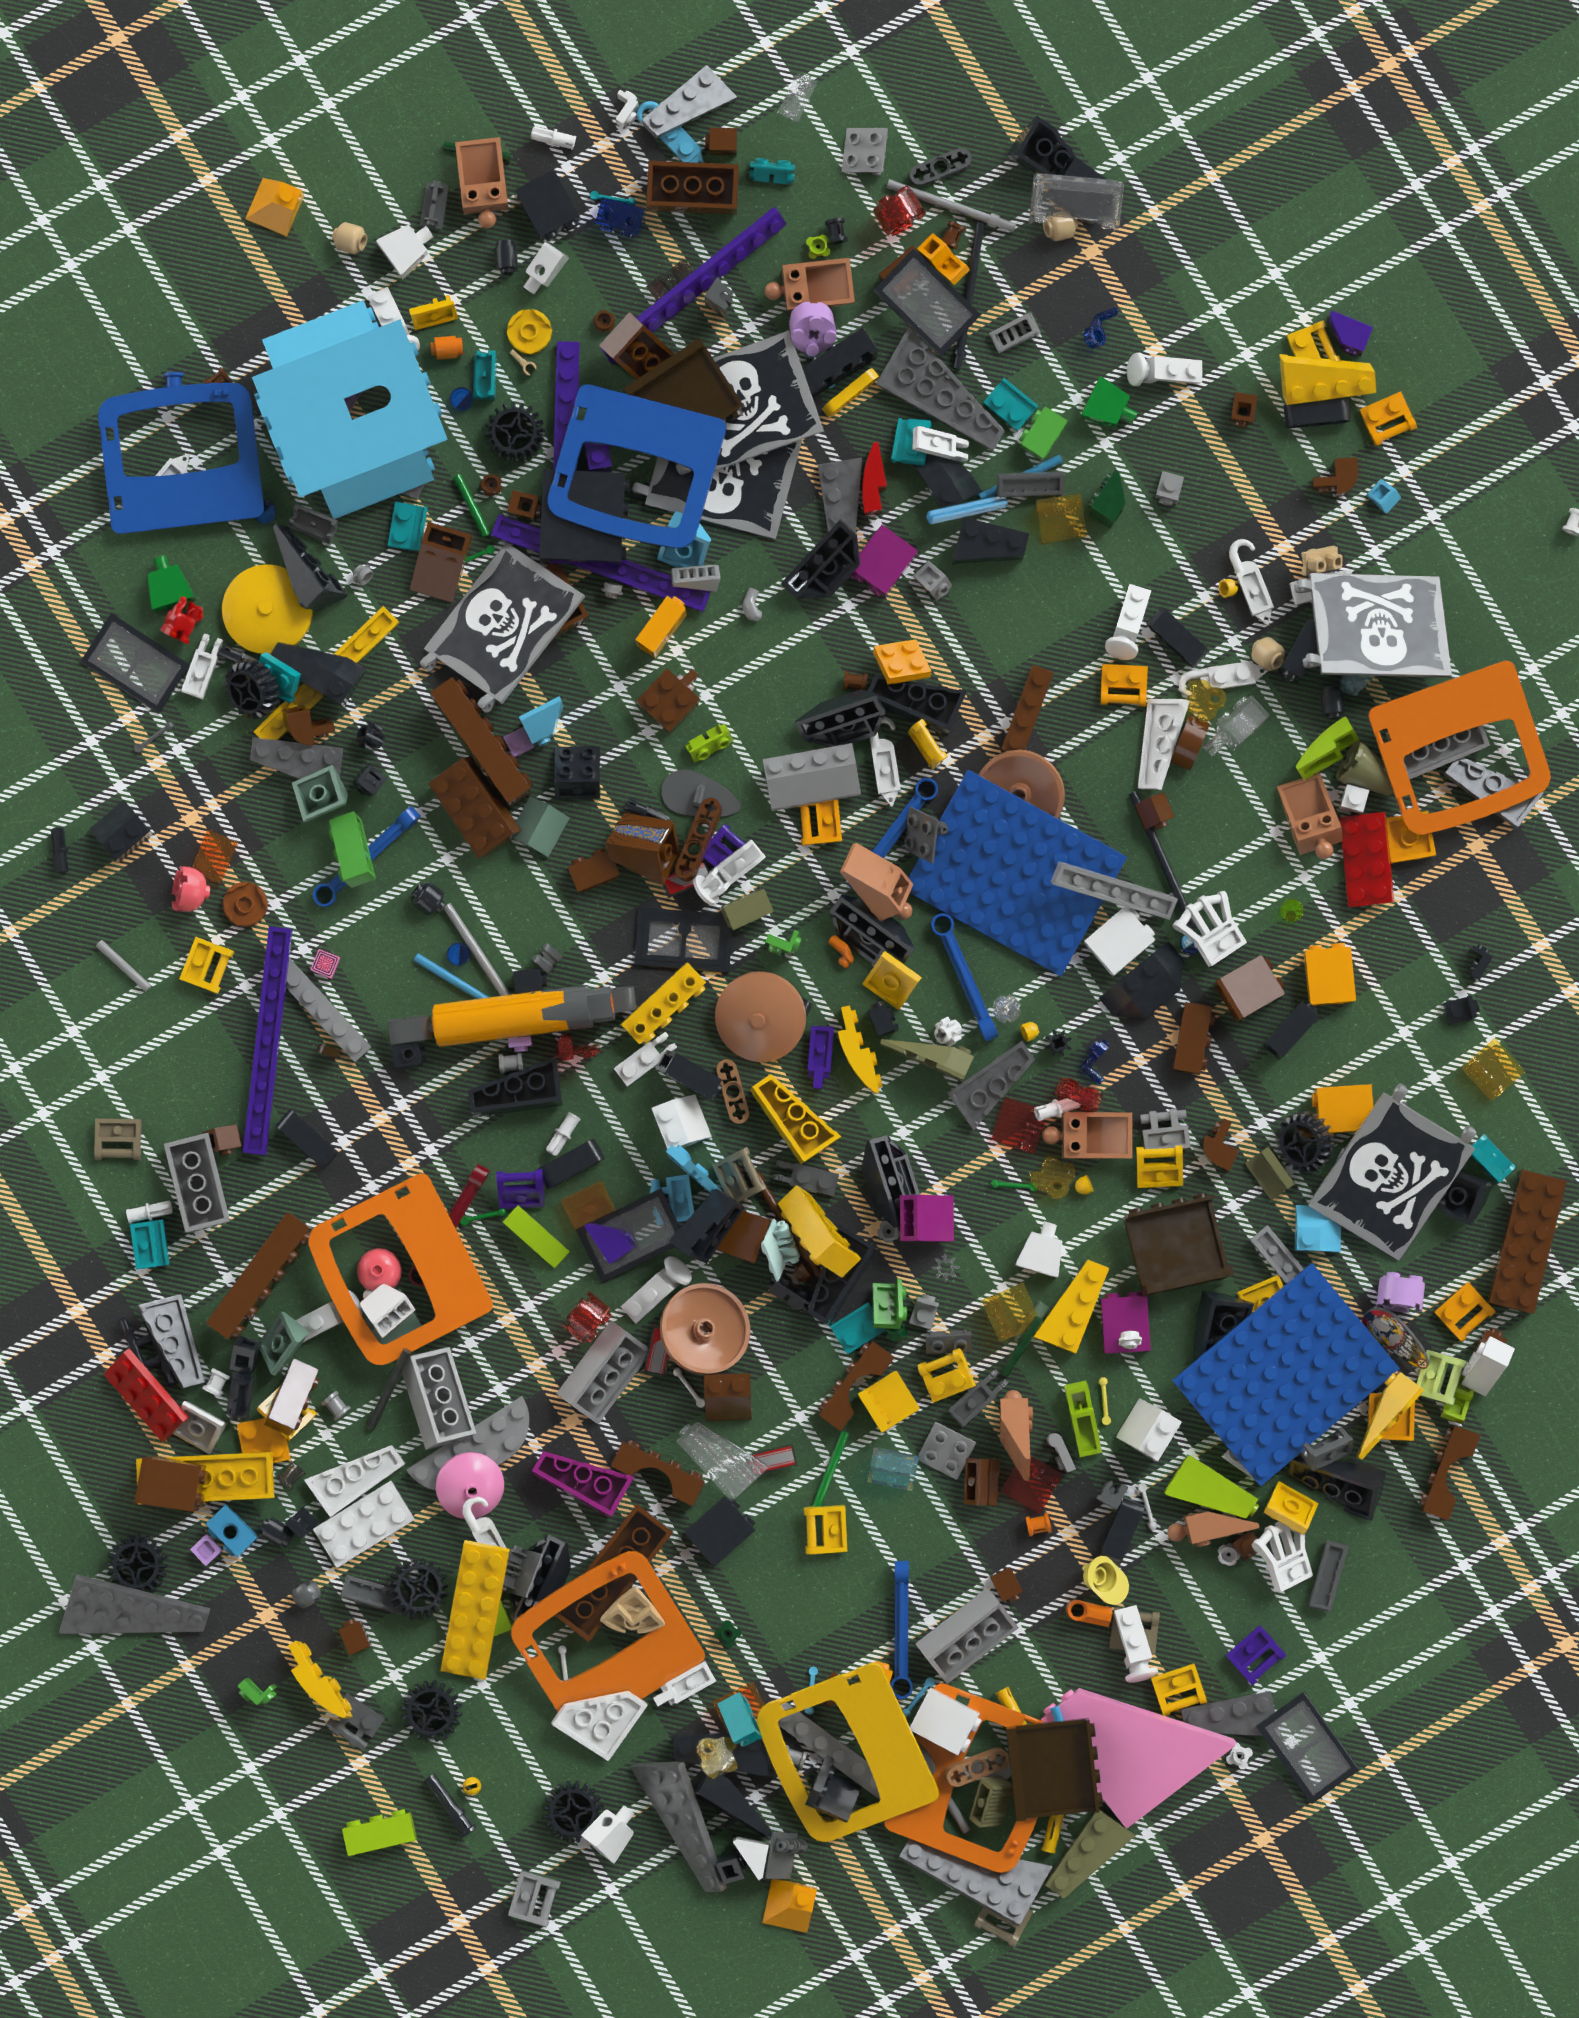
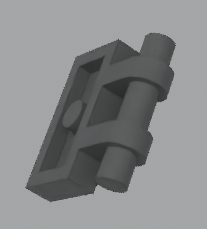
M347 1693L344 1698L348 1700L352 1707L350 1712L353 1717L350 1719L341 1718L338 1723L330 1718L325 1726L330 1728L334 1735H340L349 1741V1745L352 1747H358L364 1751L368 1743L361 1739L362 1736L366 1733L373 1738L385 1717ZM347 1722L358 1728L356 1734H353L344 1727Z

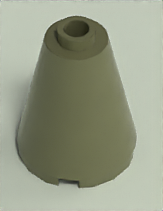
M1356 741L1346 752L1348 757L1345 762L1341 761L1338 767L1336 779L1342 783L1386 796L1394 794L1383 760L1363 742Z

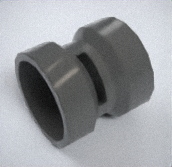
M546 942L542 946L541 953L535 954L531 960L549 974L553 969L552 965L555 962H559L563 956Z

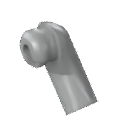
M749 587L742 603V609L749 620L756 622L762 617V612L758 610L755 604L759 591Z

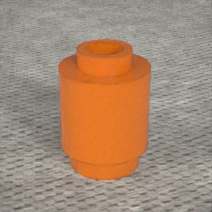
M434 337V342H430L431 356H436V360L458 358V356H463L462 337Z

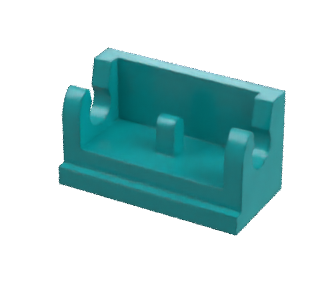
M489 350L488 353L476 351V354H474L473 399L496 400L497 354L495 350Z
M1485 1134L1471 1145L1475 1150L1470 1157L1496 1184L1502 1182L1515 1169L1516 1166L1509 1161Z
M740 1692L717 1703L735 1745L740 1743L741 1747L758 1739H762L747 1698Z

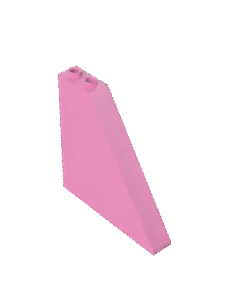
M1081 1688L1075 1692L1070 1689L1061 1697L1063 1701L1058 1704L1064 1720L1089 1718L1090 1723H1094L1096 1737H1091L1092 1746H1097L1098 1760H1094L1095 1769L1100 1771L1101 1783H1096L1097 1792H1102L1103 1800L1126 1829L1226 1754L1237 1743L1233 1738ZM1054 1703L1043 1711L1045 1715L1041 1721H1054L1050 1710L1051 1707L1056 1706Z

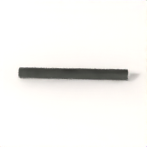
M406 1348L402 1350L367 1424L369 1429L375 1430L412 1353Z

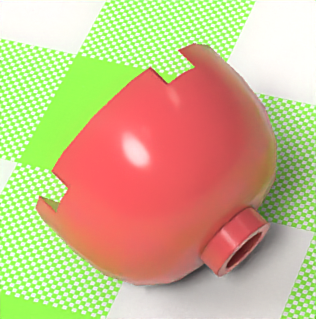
M179 866L180 870L176 871L173 881L172 894H175L176 901H172V908L175 911L191 912L197 910L203 904L204 899L209 898L210 886L206 885L204 875L197 869Z
M376 1248L369 1250L360 1258L356 1273L359 1282L365 1289L374 1291L382 1284L395 1288L401 1279L402 1266L394 1253L387 1249Z

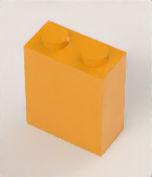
M667 596L635 639L637 647L656 659L687 616L685 604L675 596L672 599Z
M1345 943L1331 944V948L1323 949L1322 945L1309 946V950L1304 951L1308 1002L1313 1006L1355 1002L1356 994L1351 946L1345 947Z
M1372 1084L1315 1089V1093H1312V1107H1316L1318 1119H1325L1324 1125L1331 1126L1328 1130L1329 1134L1358 1131L1373 1108Z

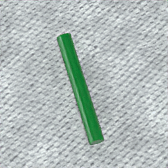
M458 474L453 479L482 537H488L491 533L462 475Z

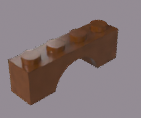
M1032 665L1001 748V753L1026 749L1054 672Z
M874 1341L871 1344L867 1342L859 1351L861 1358L857 1363L852 1361L845 1370L848 1374L845 1380L841 1381L839 1379L832 1388L834 1395L830 1400L825 1398L818 1407L821 1411L819 1416L840 1431L854 1414L849 1403V1391L852 1384L864 1375L875 1374L882 1376L895 1358Z
M1452 1425L1451 1429L1447 1428L1443 1438L1446 1444L1444 1449H1439L1435 1462L1438 1465L1435 1472L1431 1471L1428 1477L1427 1484H1430L1428 1492H1423L1419 1505L1422 1508L1420 1511L1449 1521L1457 1499L1450 1493L1447 1487V1471L1452 1463L1459 1458L1474 1455L1481 1436L1480 1434L1456 1425Z
M630 1439L628 1443L622 1442L611 1467L630 1476L643 1468H657L669 1477L673 1488L672 1496L694 1506L705 1483L702 1480V1474L693 1470L687 1473L681 1470V1464L671 1459L667 1463L660 1459L661 1454L652 1450L646 1453L640 1450V1444Z

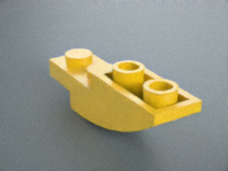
M850 1005L841 1007L846 1030L837 1031L845 1057L864 1085L874 1094H878L879 1088L883 1087L880 1074L875 1075L874 1066L878 1065L875 1052L870 1053L869 1048L860 1049V1046L864 1044L861 1032L856 1033L854 1025L858 1023L856 1010H851Z
M294 1641L289 1644L288 1647L299 1665L291 1671L303 1689L318 1704L331 1713L344 1719L353 1717L350 1712L352 1707L346 1698H342L339 1692L341 1687L337 1680L329 1676L321 1678L322 1671L317 1663L313 1664L310 1658L312 1654L309 1647L300 1641Z

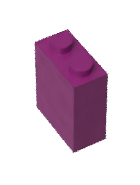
M881 524L860 552L861 565L851 574V577L859 583L864 581L870 586L869 590L876 596L883 595L886 597L918 555V550Z
M900 1195V1241H954L953 1196Z
M1128 1292V1297H1119V1293L1105 1294V1298L1100 1299L1104 1354L1151 1351L1147 1296L1142 1297L1141 1292ZM1125 1331L1139 1332V1337L1142 1338L1141 1345H1137V1348L1126 1349L1124 1346H1120L1119 1338H1121V1333Z

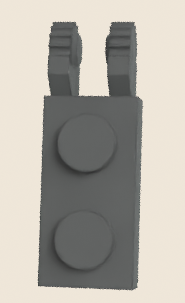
M777 1160L776 1166L793 1170L792 1177L788 1178L781 1174H773L772 1179L789 1183L790 1186L795 1187L797 1185L802 1189L834 1196L839 1174Z
M996 1369L983 1381L980 1380L976 1386L972 1387L947 1410L962 1427L996 1398V1394L1008 1384L1006 1380L1001 1381L993 1391L986 1386L999 1373Z

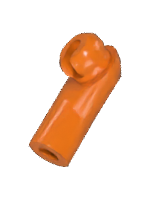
M833 935L829 939L828 944L842 955L838 959V963L842 967L848 968L854 961L851 950L844 941Z

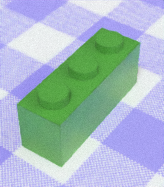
M353 811L329 820L330 829H328L330 839L335 844L333 854L340 865L338 874L341 881L353 888L375 880L376 876L362 819Z

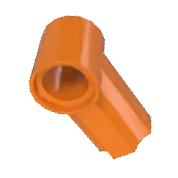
M1078 1599L1069 1601L1065 1607L1067 1616L1075 1621L1109 1627L1111 1622L1112 1607ZM1075 1604L1082 1606V1613L1079 1616H1073L1071 1613V1608Z

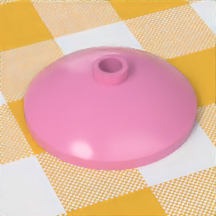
M476 1452L461 1453L449 1459L440 1469L436 1478V1494L440 1504L448 1513L465 1519L462 1512L463 1505L469 1498L481 1497L485 1499L488 1503L487 1507L482 1503H474L471 1506V1511L476 1519L488 1514L498 1505L504 1492V1478L499 1466L490 1457ZM470 1488H476L474 1493H468Z

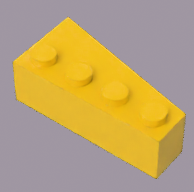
M1279 354L1282 392L1287 405L1376 393L1375 371L1370 363L1342 360L1340 362L1323 358L1311 359L1304 356L1292 357Z
M772 1074L751 1087V1093L801 1165L841 1137L825 1121L814 1114L807 1105L796 1098Z
M796 1185L777 1203L783 1211L781 1216L788 1223H791L790 1229L796 1236L801 1238L800 1244L811 1253L809 1258L816 1265L822 1264L838 1276L843 1277L861 1260L857 1253L848 1249L850 1246L848 1241L836 1232V1226L825 1216V1212L810 1193Z
M1087 1260L1033 1338L1076 1354L1109 1268Z

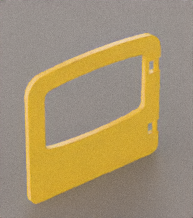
M878 1663L866 1664L856 1668V1670L843 1673L794 1692L789 1696L771 1701L762 1706L758 1712L757 1725L779 1780L809 1835L817 1841L828 1842L932 1803L938 1798L939 1789L883 1668ZM858 1675L861 1681L849 1685L847 1679ZM793 1700L795 1707L784 1711L782 1704ZM828 1700L836 1702L851 1727L870 1767L880 1796L879 1802L852 1812L847 1823L838 1819L827 1821L823 1819L818 1810L805 1805L809 1794L789 1755L778 1724L781 1718Z

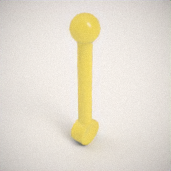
M1105 1377L1099 1379L1104 1414L1102 1423L1109 1425L1111 1419L1108 1417L1106 1395L1108 1381Z

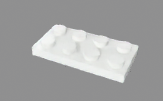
M389 1481L313 1530L334 1565L338 1568L414 1521L415 1518L393 1482Z

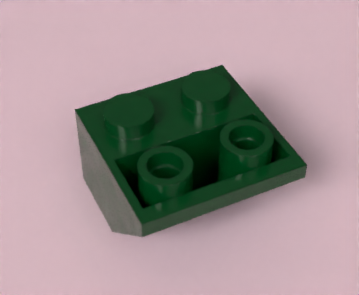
M1116 469L1113 474L1107 473L1100 486L1101 492L1098 493L1096 491L1088 504L1090 508L1089 515L1110 529L1123 512L1126 504L1120 473Z

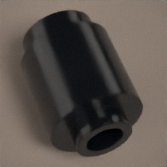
M502 240L496 242V247L494 248L496 270L500 271L503 275L513 274L514 270L518 269L517 247L514 246V241Z
M1340 686L1322 687L1320 699L1323 716H1327L1328 719L1341 718V714L1345 713L1343 692L1340 690Z
M271 1517L270 1520L265 1519L259 1531L263 1532L262 1538L278 1547L283 1546L287 1548L295 1534L286 1524L274 1517Z

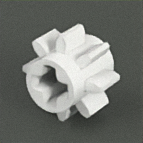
M946 1017L934 1025L936 1027L934 1035L940 1044L946 1043L947 1046H952L962 1039L960 1036L962 1027L956 1019L950 1021L949 1017Z

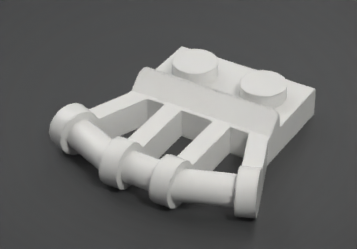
M1225 891L1206 897L1202 895L1197 899L1196 903L1187 905L1180 919L1176 920L1172 925L1175 930L1183 933L1194 942L1195 948L1199 950L1208 967L1213 966L1247 943L1231 916L1228 896ZM1212 904H1220L1224 922H1221ZM1200 910H1205L1215 928L1212 930L1208 929L1199 914ZM1190 918L1193 919L1201 932V937L1186 926Z
M1278 1521L1275 1526L1270 1525L1266 1527L1262 1536L1259 1539H1255L1251 1544L1252 1548L1266 1562V1571L1270 1573L1275 1592H1282L1313 1576L1305 1550V1534L1302 1535ZM1290 1531L1294 1532V1542ZM1278 1534L1281 1535V1538H1282V1541H1283V1545H1284V1548H1285V1551H1286V1555H1284L1283 1548H1282V1545H1281L1280 1538H1279V1535H1278ZM1269 1541H1270L1271 1548H1272V1551H1273L1274 1556L1272 1555V1553L1269 1551V1549H1268L1267 1546H1266V1544H1267Z

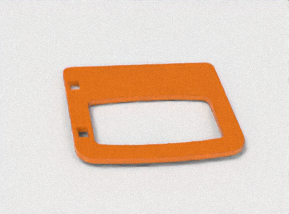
M1510 661L1498 662L1380 704L1369 711V721L1406 827L1413 833L1424 835L1486 817L1542 793L1550 783V770L1516 668ZM1511 719L1515 725L1530 770L1528 778L1475 801L1438 812L1421 813L1404 765V757L1421 747L1453 734L1488 723ZM1387 729L1391 741L1383 743L1380 730ZM1409 795L1413 806L1409 809L1405 808L1402 797Z
M417 1174L318 1224L310 1233L308 1245L328 1293L365 1358L375 1365L389 1364L399 1359L404 1348L412 1352L491 1311L493 1307V1302L430 1178L426 1174ZM407 1186L410 1194L398 1199L395 1192ZM377 1215H384L395 1229L422 1279L435 1312V1318L432 1321L387 1344H380L360 1314L342 1279L329 1246V1241L332 1238ZM344 1219L347 1226L334 1231L331 1224Z
M628 1551L612 1558L567 1583L523 1613L514 1621L511 1627V1636L514 1644L524 1657L557 1712L567 1702L570 1703L629 1691L643 1699L661 1688L666 1682L697 1666L705 1658L703 1648L649 1561L643 1554L636 1551ZM625 1574H634L663 1618L665 1625L646 1633L628 1647L591 1669L568 1680H560L532 1637L533 1631L555 1614L595 1589ZM530 1645L533 1646L537 1653L533 1658H530L525 1650Z
M945 1683L937 1684L934 1687L935 1690L954 1700L957 1695L970 1699L968 1707L980 1713L978 1718L981 1719V1723L989 1720L1006 1727L1022 1725L1024 1720L1033 1724L1044 1722ZM971 1730L967 1738L971 1742L966 1752L961 1751L959 1755L916 1734L915 1739L927 1750L936 1766V1771L932 1776L939 1789V1795L937 1800L885 1820V1827L889 1831L1000 1873L1010 1871L1017 1865L1038 1817L1026 1818L1025 1821H1016L1006 1844L998 1852L945 1832L943 1825L954 1786L946 1781L944 1772L949 1765L965 1759L976 1732ZM955 1770L953 1771L954 1775L951 1777L957 1780L959 1773Z

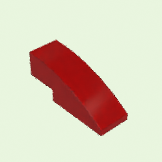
M878 442L873 443L864 470L862 486L864 516L882 513L879 491L887 489Z

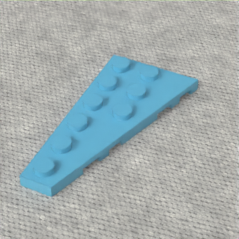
M671 1145L667 1149L668 1157L709 1193H712L715 1189L721 1190L707 1177L709 1173L699 1163L695 1165L691 1161L690 1154L680 1145L676 1148Z

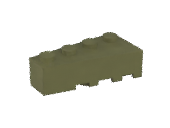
M1100 1809L1099 1813L1093 1811L1044 1882L1045 1886L1061 1897H1067L1136 1835Z

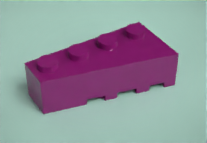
M545 1451L542 1452L531 1472L534 1476L610 1519L634 1479V1476L596 1467Z

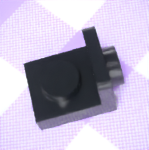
M1479 944L1477 947L1473 945L1469 952L1480 957V960H1474L1469 969L1472 972L1470 978L1476 982L1481 979L1493 957L1489 954V949Z
M1472 995L1443 1003L1448 1025L1477 1018V1013L1480 1012L1477 999L1473 1000Z
M304 1507L285 1522L300 1539H304L319 1523Z

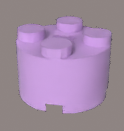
M810 302L801 303L793 309L790 315L789 327L792 342L798 350L806 353L808 356H816L818 353L826 351L837 339L833 313L827 305L821 302H817L818 304H810Z
M1387 1272L1386 1276L1379 1278L1376 1306L1380 1307L1383 1304L1384 1309L1395 1312L1409 1313V1308H1415V1313L1422 1312L1425 1283L1422 1282L1423 1277L1410 1275L1409 1278L1400 1277L1399 1273Z

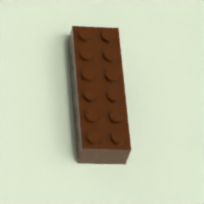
M451 677L430 692L434 701L509 807L512 808L533 793L530 788L533 786L532 781L525 772L521 774L518 771V768H520L519 763L512 753L506 754L505 750L507 747L499 735L494 737L492 734L494 731L493 726L486 716L480 717L479 713H481V710L474 699L468 700L466 695L469 693L460 680L455 681Z
M1523 1169L1519 1171L1487 1299L1488 1304L1527 1314L1535 1313L1567 1183L1566 1180Z
M287 1212L206 1324L228 1340L238 1339L246 1329L243 1326L246 1321L252 1320L258 1313L259 1309L257 1306L261 1301L266 1302L273 1291L270 1288L275 1282L280 1283L287 1272L284 1269L288 1264L293 1265L300 1255L297 1251L302 1245L305 1247L308 1245L312 1228L292 1213Z
M637 1504L584 1573L628 1551H636L643 1554L650 1563L674 1531ZM628 1573L616 1578L578 1599L554 1616L590 1642L604 1624L600 1621L601 1616L615 1601L630 1590L637 1577L632 1573Z

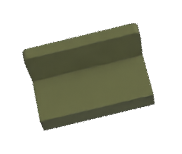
M1269 1147L1245 1163L1270 1200H1273L1295 1184Z

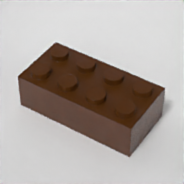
M648 161L647 211L737 215L739 164Z
M472 756L460 759L428 783L478 858L488 856L522 831Z

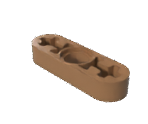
M722 1060L717 1065V1074L722 1079L720 1084L722 1085L721 1089L728 1114L732 1122L743 1124L749 1118V1109L737 1066L732 1060ZM723 1064H728L729 1067L733 1066L730 1075L732 1079L736 1077L737 1081L723 1084V1080H727L726 1074L720 1072L724 1067ZM731 1085L737 1086L740 1090L736 1098H730L726 1094L727 1088ZM743 1099V1103H739L740 1110H745L746 1114L742 1115L743 1119L738 1120L737 1117L732 1115V1113L736 1112L735 1106L732 1105L730 1107L729 1102H737Z
M992 1748L949 1765L944 1772L945 1779L954 1787L962 1786L1005 1769L1010 1762L1009 1755L1002 1748ZM997 1754L1003 1757L1000 1759L1001 1763L999 1764L993 1761L996 1759ZM985 1758H987L990 1761V1768H988V1764L985 1761ZM976 1761H980L983 1764L982 1770L978 1773H974L971 1770L972 1764ZM964 1766H966V1771L969 1773V1776H967L965 1773H962L965 1771V1769L963 1768ZM955 1770L961 1773L958 1775L957 1780L951 1777L954 1775L953 1771Z

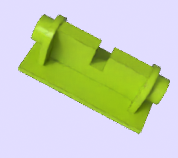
M718 724L706 731L709 737L707 740L701 734L688 741L689 744L685 745L694 763L699 760H705L710 754L719 749L726 748L734 741L725 724Z

